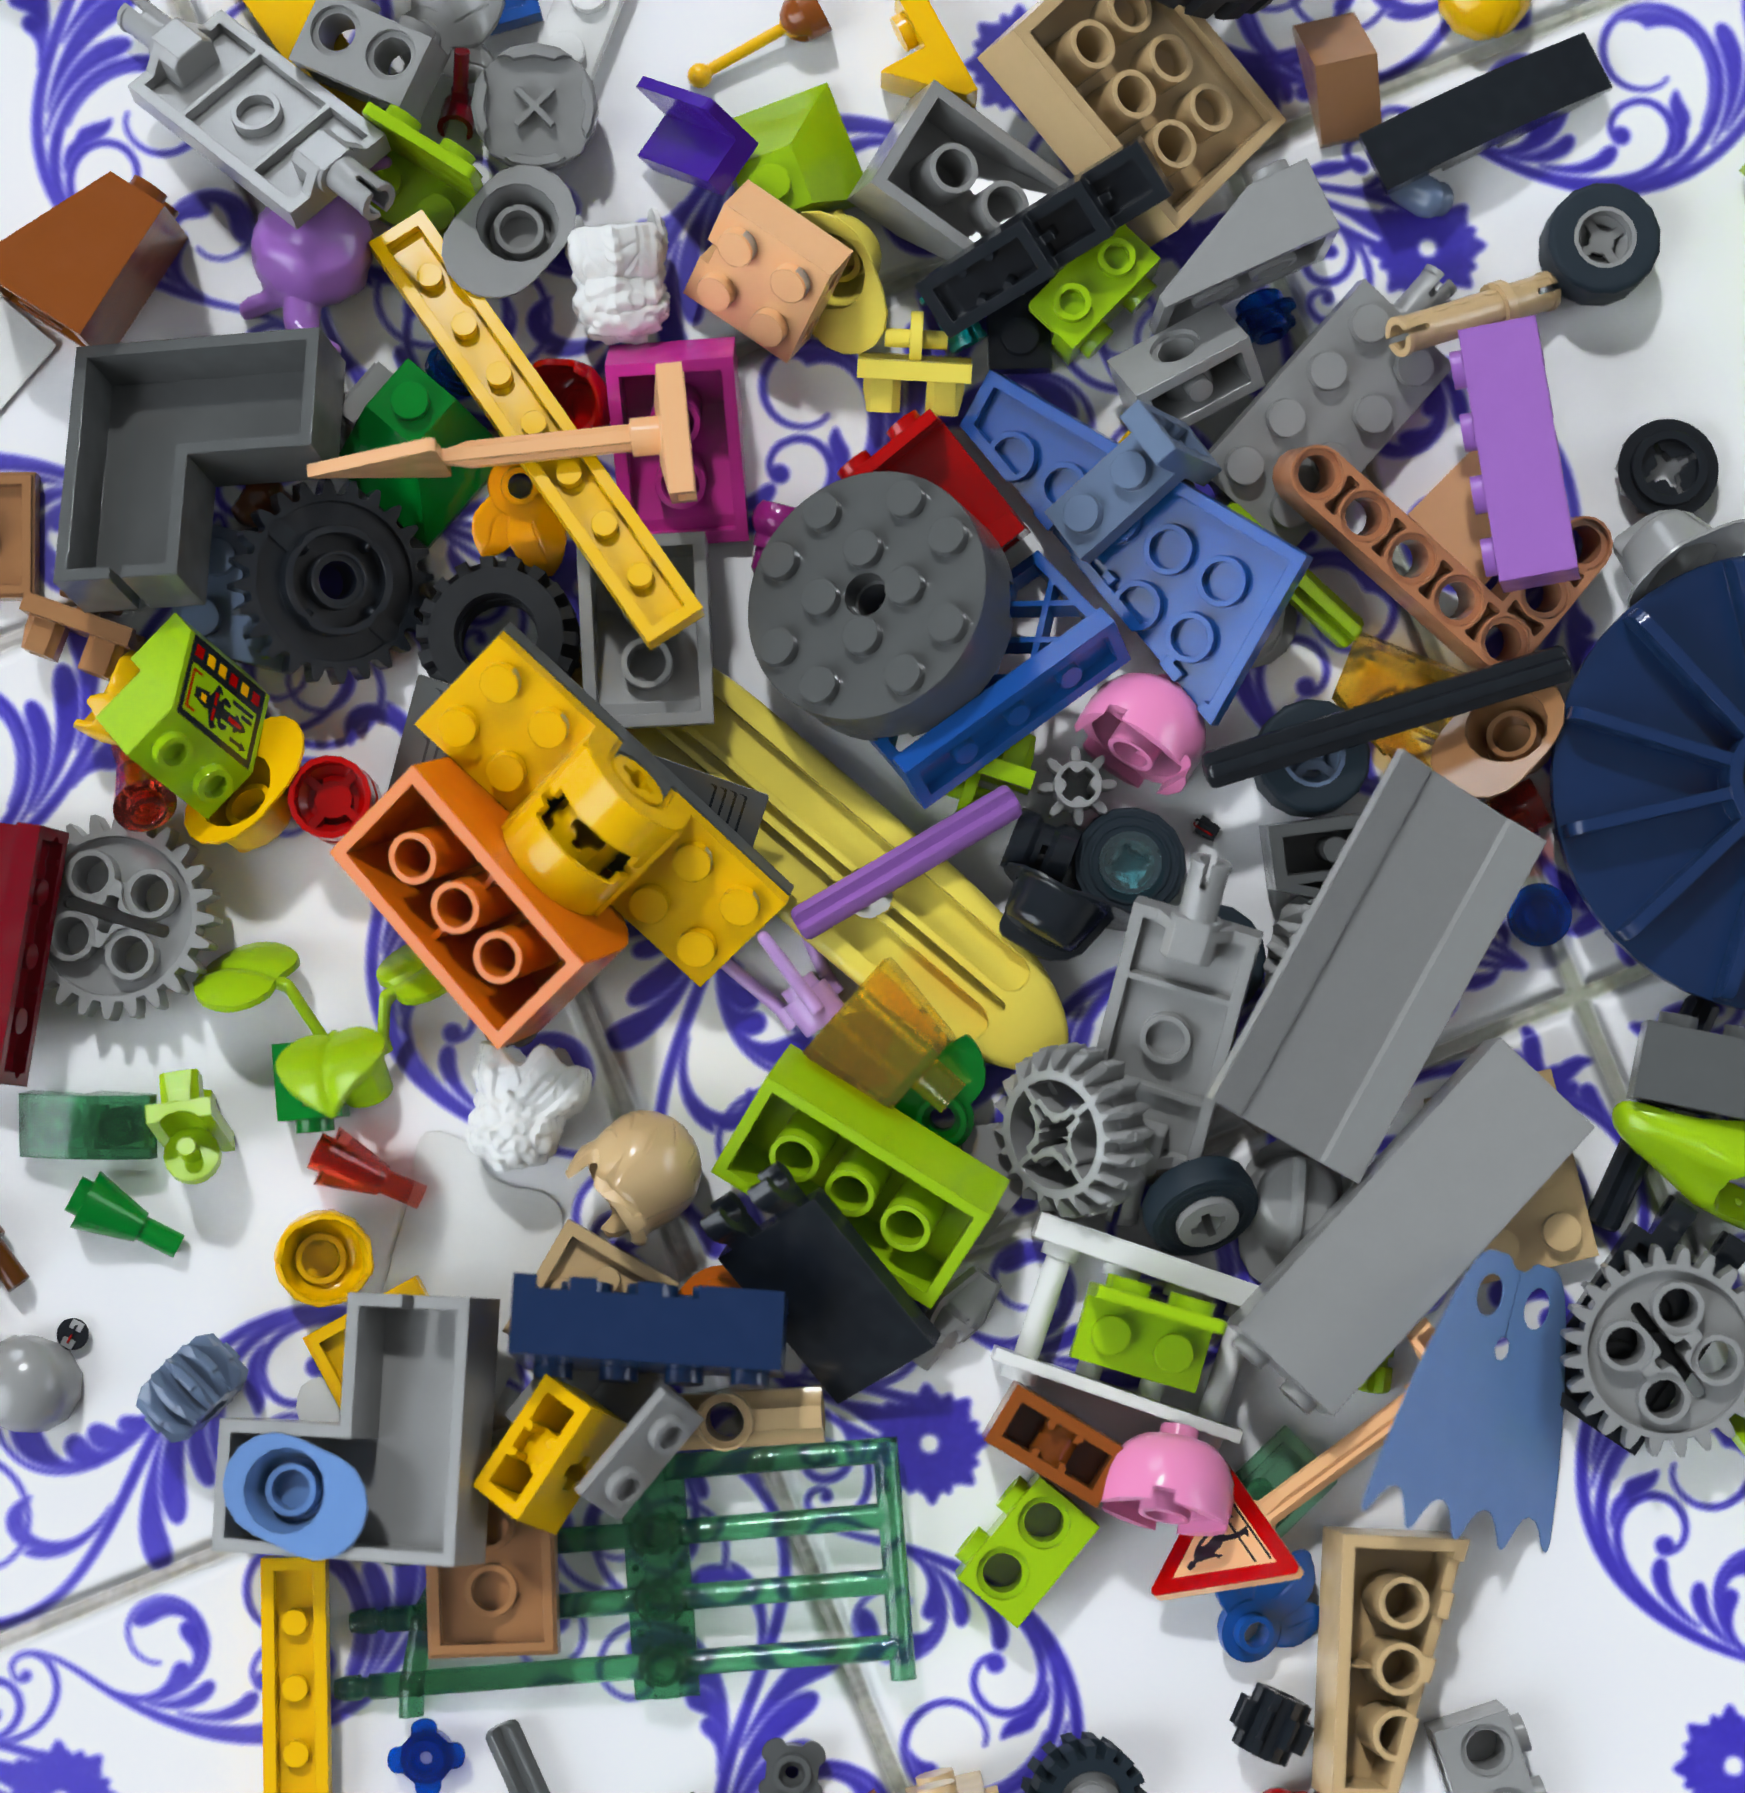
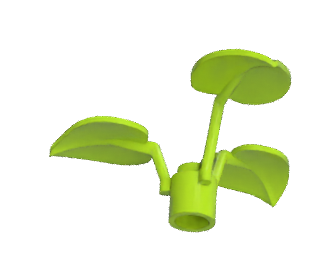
M255 942L235 948L211 962L206 967V974H199L196 980L192 982L196 998L202 1006L224 1013L238 1012L259 1005L267 1000L274 993L275 989L285 993L313 1035L294 1041L281 1052L275 1064L278 1077L285 1088L296 1098L331 1118L336 1117L344 1102L353 1108H366L384 1101L392 1093L394 1086L384 1057L393 1050L389 1037L390 1011L393 1002L398 999L404 1005L415 1006L430 1002L448 992L408 944L386 957L376 971L378 983L386 988L379 995L377 1032L367 1027H351L339 1032L332 1030L327 1034L295 984L286 978L300 966V958L296 951L285 944Z

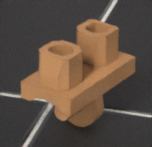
M60 589V596L69 598V597ZM25 591L19 607L20 610L29 616L22 639L21 648L23 650L58 663L69 632L88 638L77 668L109 682L119 658L130 650L138 651L146 640L145 637L137 635L136 630L131 627L99 617L101 612L84 613L78 606L74 608ZM124 610L106 612L121 616Z

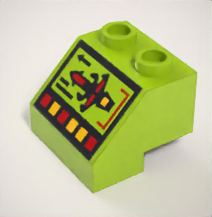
M175 612L130 658L141 671L95 718L130 759L208 820L253 773L270 696L254 678Z

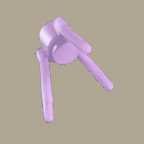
M761 931L757 936L759 943L768 953L770 959L791 985L781 993L787 1001V1005L731 958L721 967L724 972L775 1013L788 1031L798 1026L806 1038L816 1033L847 1009L838 996L845 988L831 971L826 958L803 938L802 941L820 980L817 979L812 971L802 977L768 932Z

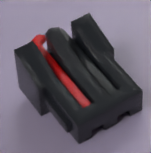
M1204 815L1200 819L1196 818L1195 822H1193L1195 826L1193 833L1212 842L1221 827Z

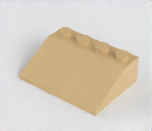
M1039 0L977 57L1074 176L1141 135L1174 188L1172 196L1125 224L1149 247L1179 230L1287 121L1206 19L1185 14V7L1181 5L1172 9L1156 0Z

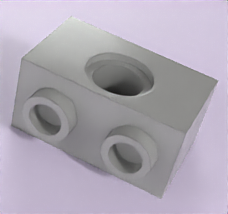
M1218 301L1107 360L1125 410L1139 399L1186 422L1188 426L1266 385L1249 335Z

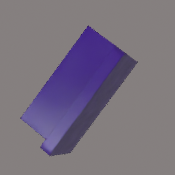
M643 76L636 85V88L661 110L665 116L637 156L653 171L724 196L759 143L713 99Z

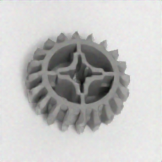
M1071 1042L1059 1046L1052 1045L1040 1048L1038 1052L1033 1053V1056L1026 1057L1021 1062L1016 1063V1074H1012L1009 1078L1002 1081L1008 1096H1004L1001 1100L994 1103L996 1108L1004 1115L1003 1121L992 1130L1002 1134L1004 1137L1005 1147L997 1155L1009 1158L1012 1164L1007 1178L1023 1181L1022 1198L1038 1200L1041 1212H1058L1061 1218H1077L1087 1214L1088 1216H1095L1106 1213L1109 1208L1122 1204L1126 1199L1132 1197L1131 1188L1146 1180L1140 1166L1145 1165L1146 1162L1154 1157L1144 1146V1140L1148 1139L1156 1131L1144 1125L1142 1114L1151 1105L1138 1102L1135 1096L1141 1081L1131 1078L1124 1079L1125 1061L1108 1060L1106 1049H1099L1097 1047L1087 1048L1086 1044Z

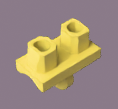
M911 311L910 329L886 328L884 347L909 348V354L863 352L859 354L857 378H863L866 411L900 413L901 380L927 382L925 412L931 409L938 416H958L964 396V385L971 384L972 357L922 355V349L947 350L948 336L944 331L923 330L924 311Z

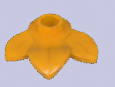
M520 464L493 466L487 481L489 496L474 512L471 532L480 556H496L511 547L516 557L522 559L524 565L529 567L536 565L544 570L548 576H552L557 571L564 557L567 542L565 528L532 481L531 490L526 496L517 498L510 494L508 490L509 479L517 473L526 474Z

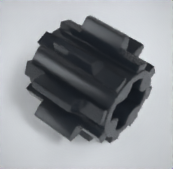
M1257 1682L1251 1696L1241 1692L1229 1721L1234 1723L1233 1726L1237 1727L1231 1741L1263 1760L1287 1767L1292 1753L1300 1757L1303 1756L1315 1728L1307 1722L1312 1708L1284 1691Z

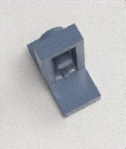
M1138 399L1119 416L1131 433L1044 512L1080 560L1087 563L1095 560L1184 479L1204 487L1222 471V468L1186 422Z

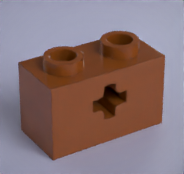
M1014 1380L981 1434L985 1442L1095 1508L1102 1501L1111 1464L1116 1455L1123 1449L1122 1443Z

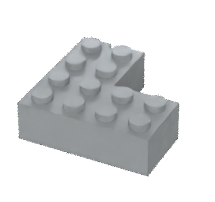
M348 1292L340 1422L273 1418H220L211 1551L296 1556L252 1535L238 1525L225 1505L222 1487L226 1465L237 1448L254 1436L277 1432L296 1436L341 1457L356 1469L366 1487L369 1508L363 1531L353 1546L339 1556L329 1559L443 1567L485 1564L489 1498L472 1485L491 1457L500 1299Z

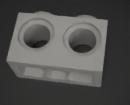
M316 0L290 53L289 59L300 70L319 83L362 102L368 103L370 101L383 110H386L389 104L396 105L419 121L449 59V56L433 39L436 31L425 23L402 14L398 22L379 15L380 6L371 0ZM355 29V37L352 43L345 49L334 51V44L338 36L344 31ZM411 53L410 62L404 71L396 75L388 74L390 64L397 56Z
M1497 1699L1423 1723L1446 1793H1547L1539 1775L1530 1778L1522 1753L1531 1751L1532 1747L1520 1714L1510 1715L1508 1709ZM1481 1730L1494 1731L1496 1735L1494 1752L1484 1760L1474 1761L1469 1759L1466 1748L1470 1737Z

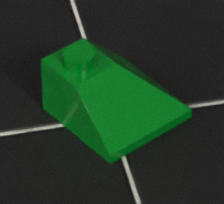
M407 358L366 404L343 445L339 457L424 438H435L441 448H449L469 440L495 437L457 399ZM451 466L452 476L446 478L347 479L349 481H357L358 489L365 495L376 489L381 491L379 507L383 510L399 504L402 510L397 522L402 527L417 525L419 529L414 537L429 549L487 484L492 467L470 469Z

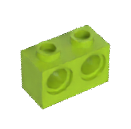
M1037 1472L1028 1482L1019 1475L995 1505L1003 1511L987 1532L980 1526H977L954 1555L962 1562L955 1570L957 1579L1016 1628L1021 1625L1100 1528L1093 1517ZM1038 1503H1050L1060 1511L1061 1519L1058 1528L1047 1536L1033 1535L1025 1528L1024 1521L1028 1510ZM999 1553L1012 1555L1020 1564L1017 1578L1006 1586L992 1585L983 1576V1569L987 1560Z

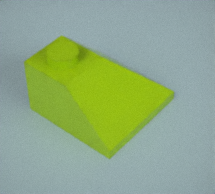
M828 82L733 118L759 143L732 183L735 192L749 179L797 213L805 211L829 213L836 209L845 211L856 207L847 199L863 175Z

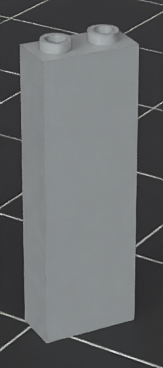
M1501 1037L1484 1040L1368 1166L1360 1183L1354 1182L1229 1318L1227 1325L1238 1335L1232 1342V1345L1258 1369L1261 1370L1268 1363L1286 1380L1279 1388L1280 1391L1305 1414L1309 1415L1315 1408L1320 1413L1334 1416L1595 1127Z

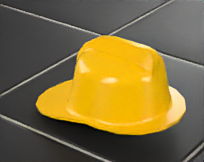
M286 716L269 717L264 720L253 773L208 820L187 804L184 825L191 838L202 844H222L226 842L237 851L246 853L265 846L279 837L292 818L287 802L288 789L300 768L305 751L304 733L298 722Z

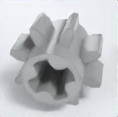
M1073 746L1069 755L1070 762L1063 766L1055 759L1050 757L1047 759L1045 765L1055 778L1053 782H1044L1037 785L1036 793L1052 795L1055 804L1049 811L1048 817L1050 819L1058 816L1063 810L1072 814L1075 828H1080L1084 820L1083 812L1091 808L1098 815L1108 812L1106 805L1098 797L1101 792L1114 790L1117 787V781L1111 779L1102 780L1099 769L1105 761L1103 755L1089 763L1081 760L1078 746ZM1083 773L1090 779L1086 791L1092 798L1087 801L1084 797L1078 795L1072 801L1066 799L1063 792L1067 783L1062 776L1066 774L1070 778L1075 779Z

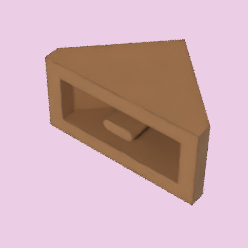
M1352 12L1293 25V36L1319 147L1324 148L1359 140V134L1381 124L1382 119L1377 52L1356 14Z

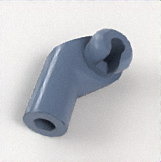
M1426 175L1389 194L1392 201L1414 215L1425 219L1434 216H1444L1450 211L1454 202L1452 188L1447 183L1439 182L1430 175Z

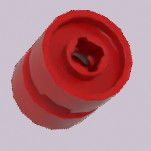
M324 755L309 760L299 768L289 785L287 802L292 818L304 831L330 845H336L382 796L377 783L358 765L341 756Z

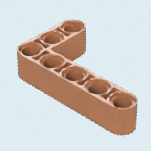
M1316 444L1288 450L1278 458L1273 467L1272 480L1279 496L1465 664L1474 669H1480L1534 652L1606 565L1612 554L1613 540L1611 532L1604 522L1590 516L1571 517L1572 530L1574 529L1578 532L1583 542L1582 553L1577 559L1581 579L1542 586L1544 592L1543 600L1540 606L1534 610L1527 603L1526 589L1503 593L1498 581L1492 590H1489L1354 466L1329 446ZM1306 458L1312 460L1317 465L1320 473L1319 484L1311 493L1303 488L1298 478L1299 467ZM1354 500L1362 505L1366 513V524L1359 534H1355L1349 529L1345 519L1346 510ZM1401 542L1407 545L1413 558L1412 566L1404 576L1398 574L1392 562L1393 552ZM1448 584L1454 588L1458 596V607L1449 618L1443 614L1439 605V595ZM1494 626L1501 631L1504 639L1503 649L1495 659L1489 655L1485 646L1486 635Z

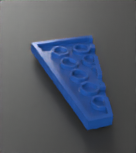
M989 370L959 426L1005 481L1011 483L1035 511L1033 514L1068 550L1072 561L1132 632H1136L1160 660L1159 665L1174 682H1178L1198 706L1196 709L1209 725L1218 726L1314 557L1192 485L1182 481L1091 563L1080 560L1044 512L1119 443L1001 373Z

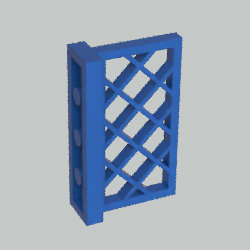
M1039 550L1011 569L1014 584L1010 585L1009 617L1011 619L1039 618L1035 637H1010L1005 654H1031L1030 658L1008 674H998L999 665L990 682L977 697L901 752L896 749L898 736L878 738V741H870L905 781L913 797L924 809L931 806L1131 660L1115 621L1102 607L1096 610ZM1041 576L1048 584L1044 600L1016 601L1018 591L1037 577ZM1054 617H1080L1082 619L1061 636L1050 637Z

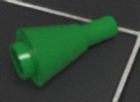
M101 1170L95 1181L82 1176L64 1210L76 1216L70 1228L132 1242L136 1239L172 1258L185 1236L148 1217L149 1213Z

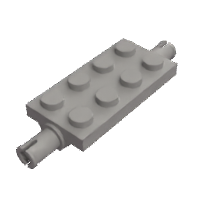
M131 0L135 6L142 10V14L126 2L120 7L116 18L117 25L125 33L132 35L149 49L150 55L146 71L127 85L134 102L296 230L337 196L344 199L357 209L365 219L370 221L381 217L380 212L370 205L371 201L385 212L390 209L395 199L394 187L369 170L391 151L386 134L224 11H218L204 24H197L177 17L171 19L154 6L150 0Z
M1427 264L1421 270L1422 273L1394 304H1391L1366 279L1357 281L1208 450L1222 468V471L1207 483L1216 496L1215 500L1226 506L1232 502L1239 504L1265 529L1290 544L1297 546L1313 526L1289 506L1276 492L1272 475L1273 467L1278 458L1286 451L1316 444L1325 445L1337 451L1361 473L1451 371L1450 360L1435 346L1413 352L1406 357L1396 356L1388 345L1405 340L1409 334L1405 333L1386 339L1385 327L1387 321L1394 316H1403L1445 303L1457 291L1455 284L1450 279H1447L1442 284L1440 279L1445 274L1437 267ZM1306 458L1299 467L1298 478L1303 488L1310 493L1319 484L1320 473L1317 465L1312 460Z
M1206 853L1191 854L1190 868L1180 906L1138 895L1135 899L1096 1046L1099 1049L1107 1050L1108 1060L1125 1061L1124 1079L1131 1078L1141 1081L1135 1096L1138 1102L1151 1105L1142 1114L1145 1126L1156 1131L1148 1139L1144 1140V1146L1154 1156L1145 1165L1140 1166L1146 1180L1131 1188L1132 1197L1123 1202L1117 1225L1134 1226L1137 1224L1139 1219L1138 1212L1148 1176L1155 1174L1156 1170L1172 1169L1182 1162L1203 1157L1217 1103L1206 1096L1232 1050L1264 931L1223 920L1218 916L1228 875L1231 873L1233 866L1228 860L1218 857L1216 864L1212 865L1209 879L1206 881L1212 856ZM1119 1205L1109 1208L1106 1213L1099 1214V1217L1111 1222L1114 1212H1117Z

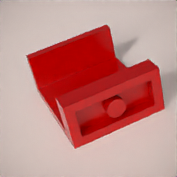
M928 409L921 416L916 410H912L904 415L886 432L891 441L872 456L867 450L860 452L837 472L840 479L878 471L901 472L926 479L949 493L993 534L1004 554L1031 533L941 418L931 409Z

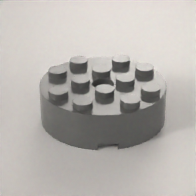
M878 471L853 475L820 489L804 500L783 520L764 548L753 575L748 602V627L754 653L763 672L782 695L831 729L849 737L868 741H878V738L893 737L907 733L914 737L930 731L977 697L998 669L1006 652L1014 623L1009 617L1010 585L1014 584L1011 569L1000 544L993 534L973 514L939 486L926 479L901 472Z

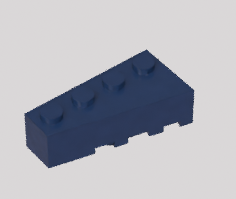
M513 1272L508 1353L525 1369H534L533 1379L542 1380L544 1375L547 1374L561 1381H572L573 1370L599 1371L598 1381L635 1384L638 1383V1373L665 1374L664 1384L703 1386L704 1375L730 1376L731 1387L766 1389L769 1388L770 1378H785L788 1298L785 1291L700 1285L692 1288V1295H679L678 1286L638 1281L637 1283L627 1284L626 1293L613 1292V1284L599 1282L598 1278L572 1276L569 1277V1281L561 1282V1289L540 1288L537 1285L538 1274Z

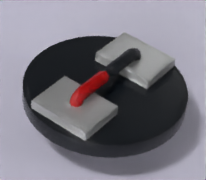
M66 1319L57 1329V1340L67 1350L80 1349L88 1341L89 1329L80 1319Z

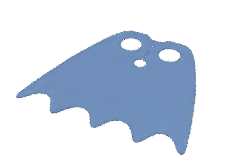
M1487 1250L1474 1261L1456 1289L1415 1370L1362 1500V1511L1367 1510L1386 1488L1397 1486L1402 1492L1405 1526L1408 1529L1414 1526L1418 1518L1432 1502L1443 1500L1449 1509L1451 1533L1454 1539H1458L1475 1514L1485 1510L1493 1518L1497 1546L1500 1550L1505 1548L1521 1521L1531 1518L1535 1521L1539 1531L1542 1550L1545 1553L1548 1551L1555 1508L1564 1408L1560 1406L1562 1392H1565V1366L1560 1362V1356L1566 1354V1339L1560 1335V1331L1566 1328V1308L1562 1279L1557 1271L1540 1264L1534 1265L1526 1272L1520 1271L1514 1266L1513 1259L1509 1254L1496 1250ZM1496 1274L1502 1282V1299L1495 1312L1490 1315H1484L1480 1312L1477 1304L1478 1289L1486 1276ZM1543 1289L1549 1299L1548 1314L1546 1320L1539 1328L1530 1329L1524 1318L1525 1304L1529 1295L1534 1290ZM1505 1337L1509 1344L1508 1352L1503 1360H1498L1495 1355V1346L1499 1339Z

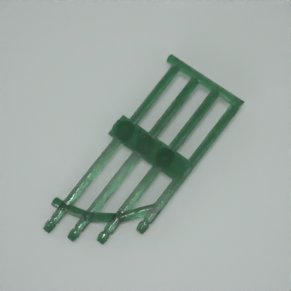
M898 1437L740 1448L727 1452L715 1450L676 1453L622 1518L623 1523L560 1528L557 1532L558 1554L624 1549L627 1588L560 1593V1620L629 1615L632 1654L428 1669L427 1595L425 1587L416 1605L384 1607L383 1610L364 1608L349 1614V1629L352 1633L363 1635L377 1634L380 1630H384L386 1633L409 1631L402 1671L372 1673L368 1677H362L361 1674L347 1675L335 1679V1699L350 1702L362 1701L364 1697H369L371 1700L399 1698L398 1718L405 1719L424 1716L425 1696L634 1680L635 1700L672 1699L701 1695L699 1675L889 1661L891 1681L917 1679ZM874 1464L877 1499L875 1504L688 1518L685 1479ZM879 1530L882 1569L703 1583L692 1582L690 1544ZM384 1563V1564H386V1565H392V1566H398V1567H399V1566H411V1565H412V1564H399V1563ZM884 1595L886 1635L697 1649L695 1609Z

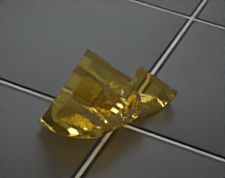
M1362 632L1354 640L1331 699L1339 707L1348 709L1466 672ZM1453 717L1371 742L1384 756L1388 754L1393 758L1397 749L1400 748L1432 768L1430 763L1432 746L1442 729Z

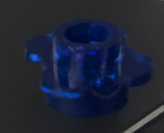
M1261 289L1239 301L1235 307L1237 316L1235 321L1249 335L1251 343L1258 345L1270 344L1284 337L1296 325L1297 321L1291 312L1297 307L1294 298L1284 297L1279 289Z
M420 1718L412 1724L411 1735L404 1744L393 1747L390 1750L387 1763L393 1773H403L415 1783L417 1793H439L442 1788V1779L451 1769H457L462 1766L466 1753L463 1745L457 1741L452 1742L446 1733L438 1729L437 1723L433 1719ZM425 1751L432 1754V1761L430 1763H423L420 1759L421 1753Z

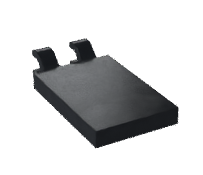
M776 1161L759 1172L757 1177L760 1182L750 1187L747 1191L755 1206L765 1213L774 1215L773 1217L758 1226L747 1212L741 1199L735 1193L729 1191L712 1202L710 1208L713 1212L700 1220L699 1223L709 1238L717 1243L727 1245L718 1260L742 1288L785 1291L788 1298L787 1343L837 1404L935 1347L941 1335L940 1332L820 1186L813 1192L805 1195L796 1184L790 1171L780 1161Z
M1670 1194L1656 1213L1648 1232L1631 1222L1604 1262L1619 1273L1626 1270L1624 1251L1629 1249L1640 1259L1641 1263L1648 1262L1650 1244L1659 1245L1665 1254L1666 1261H1671L1674 1247L1691 1226L1698 1211ZM1724 1230L1716 1238L1708 1252L1715 1256L1713 1275L1727 1265L1738 1270L1745 1262V1243ZM1600 1267L1591 1283L1601 1288L1607 1281ZM1673 1289L1661 1298L1659 1313L1662 1319L1667 1321L1676 1320L1687 1312L1689 1307L1687 1291L1684 1289ZM1584 1291L1576 1304L1588 1306L1591 1298ZM1641 1303L1632 1304L1631 1312L1660 1348L1661 1354L1657 1358L1661 1357L1677 1370L1685 1382L1692 1372L1675 1353L1674 1346L1676 1343L1672 1342L1658 1330ZM1572 1312L1566 1317V1328L1580 1326L1581 1320ZM1621 1327L1614 1330L1606 1342L1608 1356L1614 1359L1629 1356L1637 1344L1635 1330L1630 1327ZM1566 1340V1353L1577 1350V1344ZM1711 1343L1707 1344L1701 1350L1700 1355L1698 1357L1699 1361L1706 1352V1350L1709 1348ZM1565 1366V1392H1562L1560 1406L1600 1432L1597 1426L1604 1410L1590 1416H1585L1578 1407L1590 1393L1589 1391L1572 1393L1567 1388L1566 1382L1579 1374L1580 1369ZM1659 1380L1653 1383L1645 1395L1647 1408L1653 1411L1667 1408L1676 1395L1674 1383L1670 1380ZM1621 1425L1612 1433L1606 1435L1607 1438L1634 1456L1645 1442V1436L1641 1435L1637 1443L1630 1450L1625 1448L1620 1443L1623 1427Z

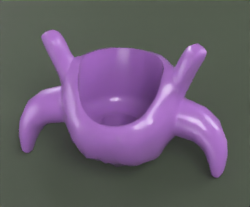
M386 155L369 170L374 173L390 168L392 160ZM340 196L333 199L298 230L270 208L266 207L258 215V221L253 229L251 241L252 264L263 290L260 293L247 297L240 304L239 310L242 318L245 320L254 319L283 307V324L286 330L320 327L322 308L341 303L346 298L357 295L365 287L368 271L374 260L368 242L375 239L369 221ZM330 340V342L333 344V346L340 354L341 347L339 346V344Z

